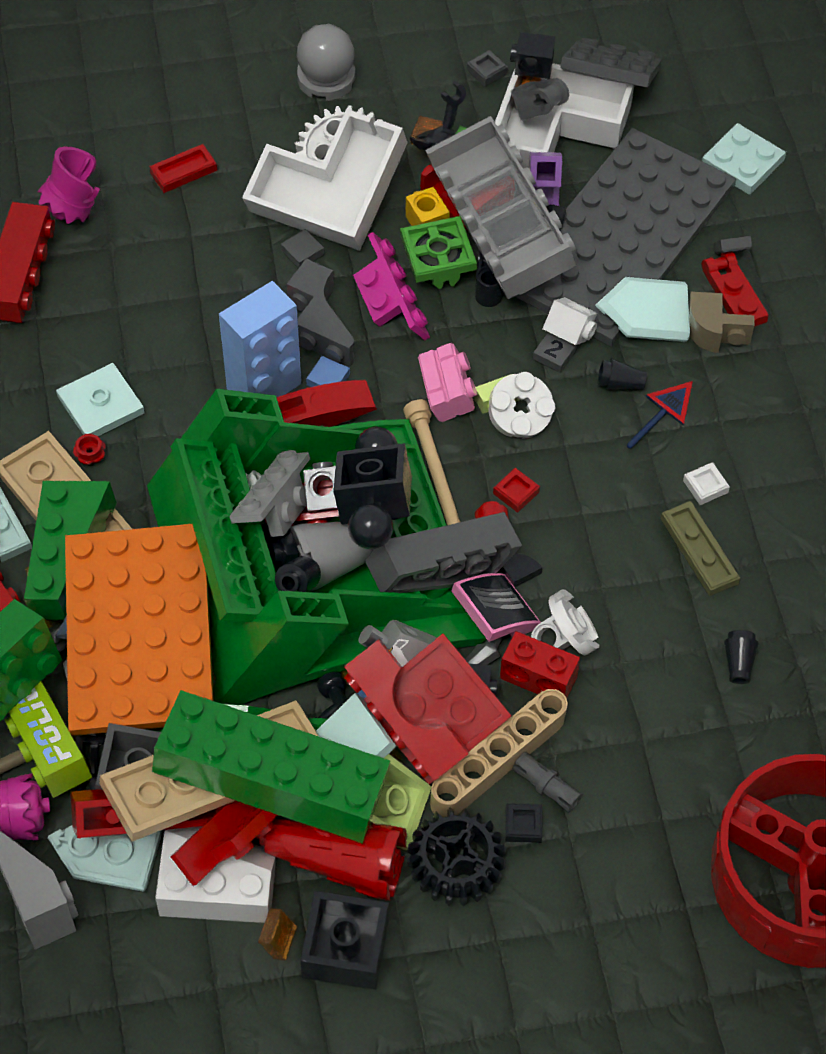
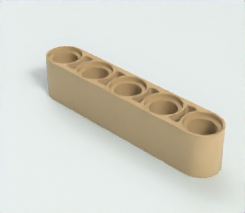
M555 689L542 691L470 750L466 757L435 780L432 784L430 797L432 812L435 814L437 811L444 818L447 817V810L451 807L454 815H458L464 808H467L510 772L522 753L527 752L531 754L559 731L564 725L568 706L565 695ZM553 708L558 713L548 714L543 709ZM528 729L533 734L525 736L521 735L517 730ZM494 750H502L507 755L504 757H497L493 755L491 752ZM474 771L479 773L481 777L471 779L465 773ZM449 793L455 799L444 801L439 798V795Z

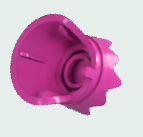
M65 146L58 148L54 154L51 175L38 190L39 193H42L39 205L48 206L54 218L61 221L66 220L67 224L77 219H80L82 222L86 218L89 219L94 200L100 191V188L95 187L93 189L87 182L96 167L95 157L86 151L74 147Z
M24 774L8 778V780H0V831L10 839L13 838V840H38V835L33 833L43 828V813L50 812L49 797L42 798L41 788L38 783L30 781L33 779V774Z

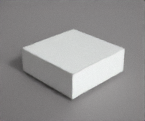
M713 462L684 474L683 482L699 505L729 492L730 486Z

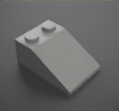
M0 831V870L34 949L36 950L76 932L72 918L79 915L67 882L59 883L52 869Z

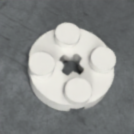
M528 372L511 374L504 377L492 389L489 397L488 412L490 420L498 431L509 437H523L522 439L539 434L548 425L555 410V403L548 387L540 379ZM514 399L525 400L528 404L526 406L528 413L525 414L522 410L516 412L514 410L516 405Z

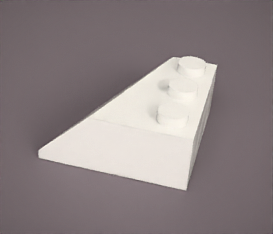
M202 826L164 831L155 898L159 916L270 923L277 858L266 854L265 847L252 843L254 847L246 855L238 860L232 856L218 863L197 885L192 886L170 856Z

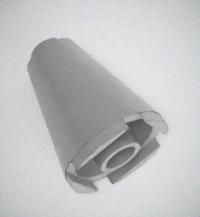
M340 522L307 523L290 527L300 553L299 556H306L315 560L321 570L318 585L310 591H317L365 564L367 557L374 551V549H364L353 542L348 532V524L341 525Z

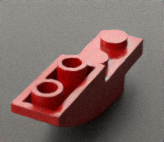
M366 380L323 384L276 397L285 423L332 427L377 410Z

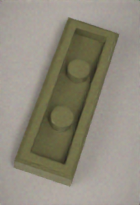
M691 501L661 513L663 524L709 596L739 584V575Z

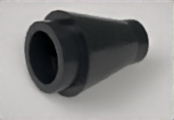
M613 358L610 361L602 360L598 374V385L605 386V390H643L647 372L638 370Z
M734 630L728 633V639L724 641L730 673L729 681L736 684H747L751 680V672L759 642L756 641L755 633L751 631Z

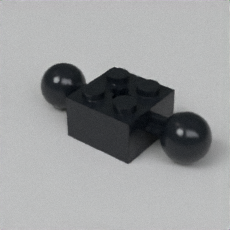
M371 427L364 430L356 440L355 449L338 451L336 458L333 492L341 525L348 524V532L355 544L364 549H377L385 545L393 533L392 520L410 516L412 475L405 443L398 444L395 436L389 430L382 427Z

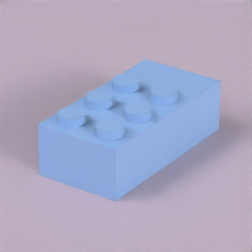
M273 281L219 313L227 390L276 395V397H279L301 385L297 305Z

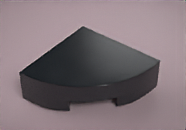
M515 553L500 569L514 587L542 574V566L529 556Z

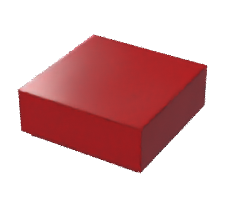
M514 468L493 487V494L517 513L540 492V486L517 468Z

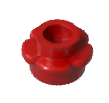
M85 434L77 439L73 453L75 457H78L80 463L90 465L98 463L104 458L106 446L98 436Z

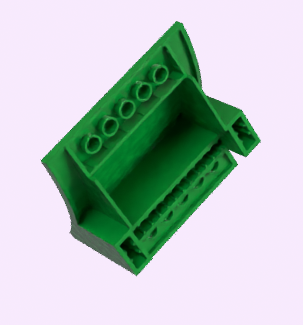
M216 389L181 439L176 438L170 446L171 453L147 484L158 527L193 524L208 577L212 670L216 676V684L213 688L215 702L242 705L282 689L322 677L326 673L346 670L344 666L367 649L359 643V636L368 625L382 632L390 621L397 620L437 638L444 633L456 648L476 646L486 639L451 592L452 588L407 593L380 592L366 563L317 591H278L275 585L277 569L275 564L272 563L261 525L265 524L264 519L258 522L231 523L229 516L250 491L246 474H250L254 470L263 475L264 471L277 458V455L284 451L308 452L310 460L299 473L301 481L304 483V470L313 469L312 464L333 462V466H336L338 451L354 450L356 440L364 430L371 427H382L389 430L395 436L398 444L405 443L412 475L410 516L392 520L393 533L391 538L447 526L409 419L377 420L333 427L285 423L276 395Z

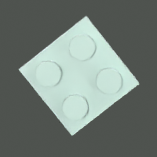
M737 123L702 157V162L735 177V186L750 195L785 160L786 152Z

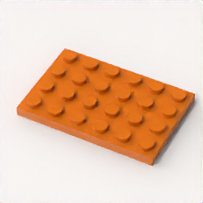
M193 524L65 535L68 731L71 736L106 733L109 723L140 729L164 727L180 690L214 701L208 577Z

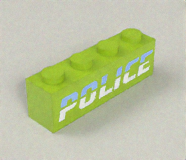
M40 682L27 697L23 698L8 712L10 717L4 719L13 739L18 736L21 737L22 742L18 743L17 746L26 763L34 761L36 766L30 770L40 788L47 786L54 798L91 779L92 776L79 748L43 683Z

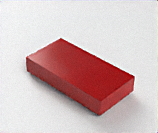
M204 144L149 166L150 174L163 193L218 171L217 163Z

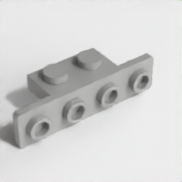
M288 450L278 454L277 458L264 471V474L229 516L231 523L258 522L266 517L271 537L284 536L307 506L306 490L299 473L310 460L309 453H296L294 450Z

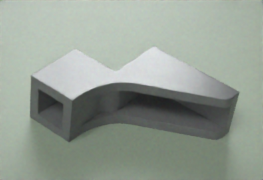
M306 258L287 283V296L297 305V310L303 311L297 318L299 345L304 349L316 351L337 363L351 367L354 362V338L327 303L329 296L334 291L333 270Z

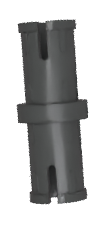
M527 752L519 756L512 768L513 771L534 785L536 792L542 796L546 794L568 813L578 805L579 800L583 796V794L558 777L559 773L553 768L549 770Z

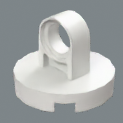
M564 589L549 597L552 616L538 624L534 628L531 637L541 641L543 632L547 629H553L556 633L554 647L564 650L572 645L582 655H588L599 648V644L593 642L598 638V634L583 607L580 606L576 609L569 602L570 599L574 598L573 595Z

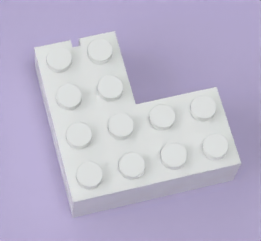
M553 64L550 79L559 78L567 85L569 99L562 105L554 106L552 111L546 115L521 120L510 91L521 85L523 76L515 75L514 69L495 123L497 126L502 124L510 138V141L507 143L509 147L515 145L523 160L520 163L523 169L529 168L530 152H554L559 136L616 148L619 145L631 109L634 84L561 69V65Z
M346 109L322 163L266 144L242 199L249 212L300 230L306 229L311 234L360 251L407 145L403 128L378 119L374 126L372 117Z

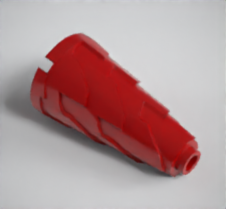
M273 819L274 828L260 838V846L265 847V853L288 861L293 867L327 876V880L356 888V892L390 901V896L393 897L397 889L405 856H401V850L396 848L397 846L406 847L407 832L406 828L371 823L362 844L298 821Z

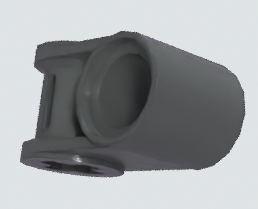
M559 78L527 82L510 91L521 120L546 115L552 111L554 106L562 105L569 99V89Z

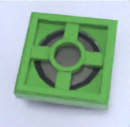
M461 216L400 228V235L416 283L425 281L435 285L438 289H442L443 284L450 283L451 286H454L460 279V273L477 270V262Z

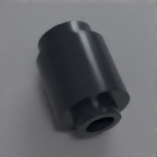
M296 557L277 570L275 575L276 588L278 591L309 592L320 581V567L315 560L309 557Z

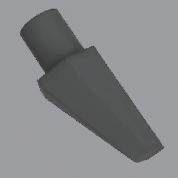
M502 637L490 642L486 639L484 644H477L466 658V661L469 664L487 665L500 657L497 648L502 641Z

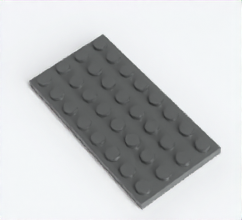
M632 128L566 208L560 232L562 235L568 233L575 245L576 250L572 251L576 266L514 297L549 314L554 300L564 297L598 313L594 321L597 323V327L592 337L612 347L622 332L618 329L619 326L606 313L603 314L595 305L625 277L663 280L735 187L736 178Z

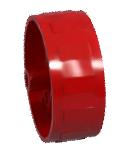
M799 754L777 759L762 766L750 774L737 787L723 810L712 847L711 880L716 900L730 925L745 941L761 953L783 963L806 968H825L826 820L813 821L806 827L762 803L768 799L793 794H810L826 797V755ZM759 830L768 831L770 834H763ZM728 840L789 874L788 886L791 892L794 893L796 925L772 914L761 906L745 889L733 867ZM780 841H784L798 848L797 853L788 848L787 846H785L784 844H782ZM811 909L822 912L823 916L814 914Z

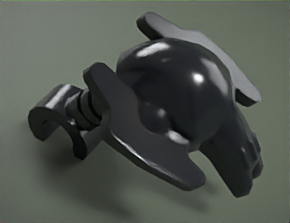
M456 81L453 82L456 88V94L453 97H450L444 91L441 92L442 99L447 103L446 115H444L442 126L421 133L417 137L410 136L409 140L418 149L427 150L456 134L452 128L456 120L458 105L466 98V89L463 85Z

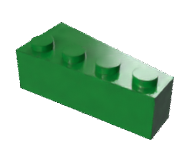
M43 481L24 601L28 608L46 620H64L66 617L65 535L105 532L107 518L110 512L113 513L117 504L110 481Z

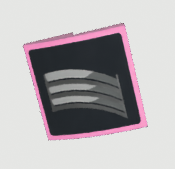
M490 573L473 576L455 582L451 590L488 642L508 634L513 637L516 631L522 634L529 633L541 623L505 574Z

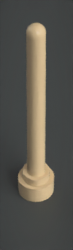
M423 399L411 401L404 406L403 411L406 419H409L412 427L417 430L447 525L459 523L460 519L428 425L432 416L429 404Z

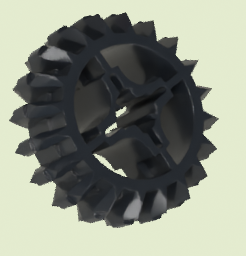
M450 807L447 810V817L443 818L436 811L433 814V823L426 819L421 822L422 830H415L413 832L412 839L414 842H410L408 845V853L411 855L408 857V867L414 869L411 874L414 881H421L420 890L422 893L432 889L431 898L434 901L439 899L441 895L446 896L445 902L448 906L453 902V898H459V902L464 906L467 903V896L471 895L478 902L481 899V891L488 894L493 891L492 883H499L501 881L502 873L500 871L506 867V860L503 858L506 855V847L504 844H500L502 841L501 833L492 832L494 825L491 820L481 824L482 815L479 812L473 818H469L466 808L461 811V815H454V811ZM458 835L454 838H447L448 836ZM473 840L485 852L486 861L480 859L479 854L471 849V842ZM428 852L434 854L435 859L442 863L441 873L436 871L427 858ZM459 875H467V876H468V877H464V878H456V877L459 876Z

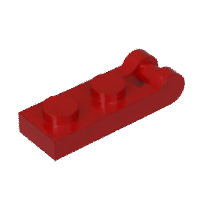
M733 251L722 253L721 257L717 259L710 257L702 260V270L715 293H722V304L728 314L754 315V327L767 323L769 314L740 269ZM725 269L727 273L721 275L719 270Z

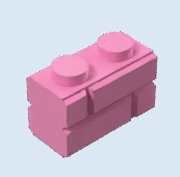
M448 343L438 347L435 351L430 350L420 354L418 360L430 409L436 418L444 422L455 418L456 415H463L473 411L475 406L472 397L477 396V391L471 377L467 378L466 371L470 370L471 367L465 352L459 353L454 344Z

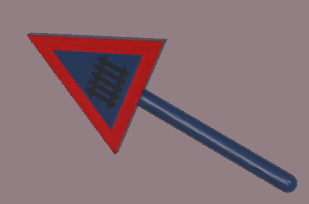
M693 381L646 394V397L659 406L661 410L627 443V448L631 449L666 413L684 425Z

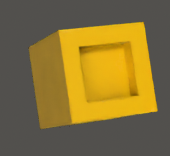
M434 187L416 191L412 195L406 196V218L411 226L448 219L450 216L449 210Z

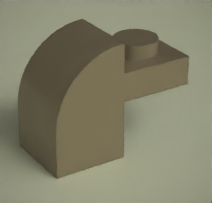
M691 291L688 304L689 336L699 347L710 352L719 353L720 343L750 345L754 330V315L723 314L722 293Z

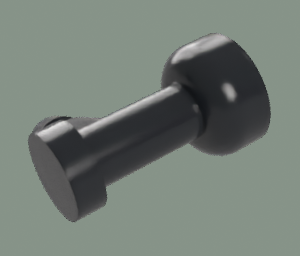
M340 672L326 673L317 682L320 694L325 698H331L333 705L324 710L318 718L329 719L347 701L343 693L346 682Z

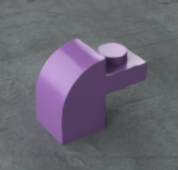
M530 152L529 169L536 181L533 187L535 190L542 189L549 205L559 206L562 154L555 152Z

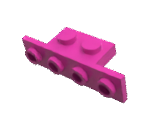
M371 232L368 237L378 258L353 276L373 322L380 327L403 312L409 328L422 339L427 340L430 338L425 327L428 321L423 312L414 303L417 297L411 287L404 281L406 273L393 257L396 254L394 247L388 239L382 240L374 232Z

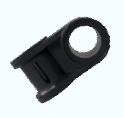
M479 252L475 299L482 306L494 307L501 303L504 292L483 255Z

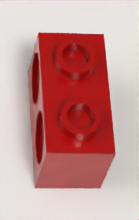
M516 631L501 659L500 679L536 694L546 689L559 690L567 698L578 676L580 657Z

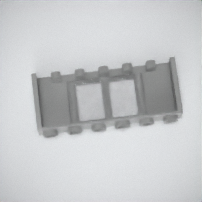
M489 116L425 151L435 173L486 263L493 272L507 299H510L575 267L576 264L572 251L576 250L569 234L565 233L562 235L559 229L562 228V224L554 210L548 212L546 206L549 203L542 189L535 190L533 187L536 181L528 167L524 169L521 167L520 163L523 160L515 145L509 147L507 142L510 141L506 129L502 124L497 126L493 118Z

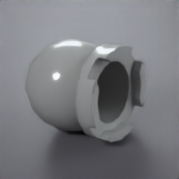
M332 24L314 25L302 34L296 54L299 63L297 81L300 89L311 98L312 94L326 96V101L342 98L351 91V85L355 81V66L353 64L355 50L346 32Z

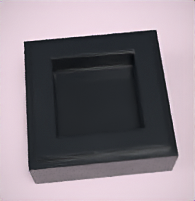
M506 803L505 842L542 843V804Z

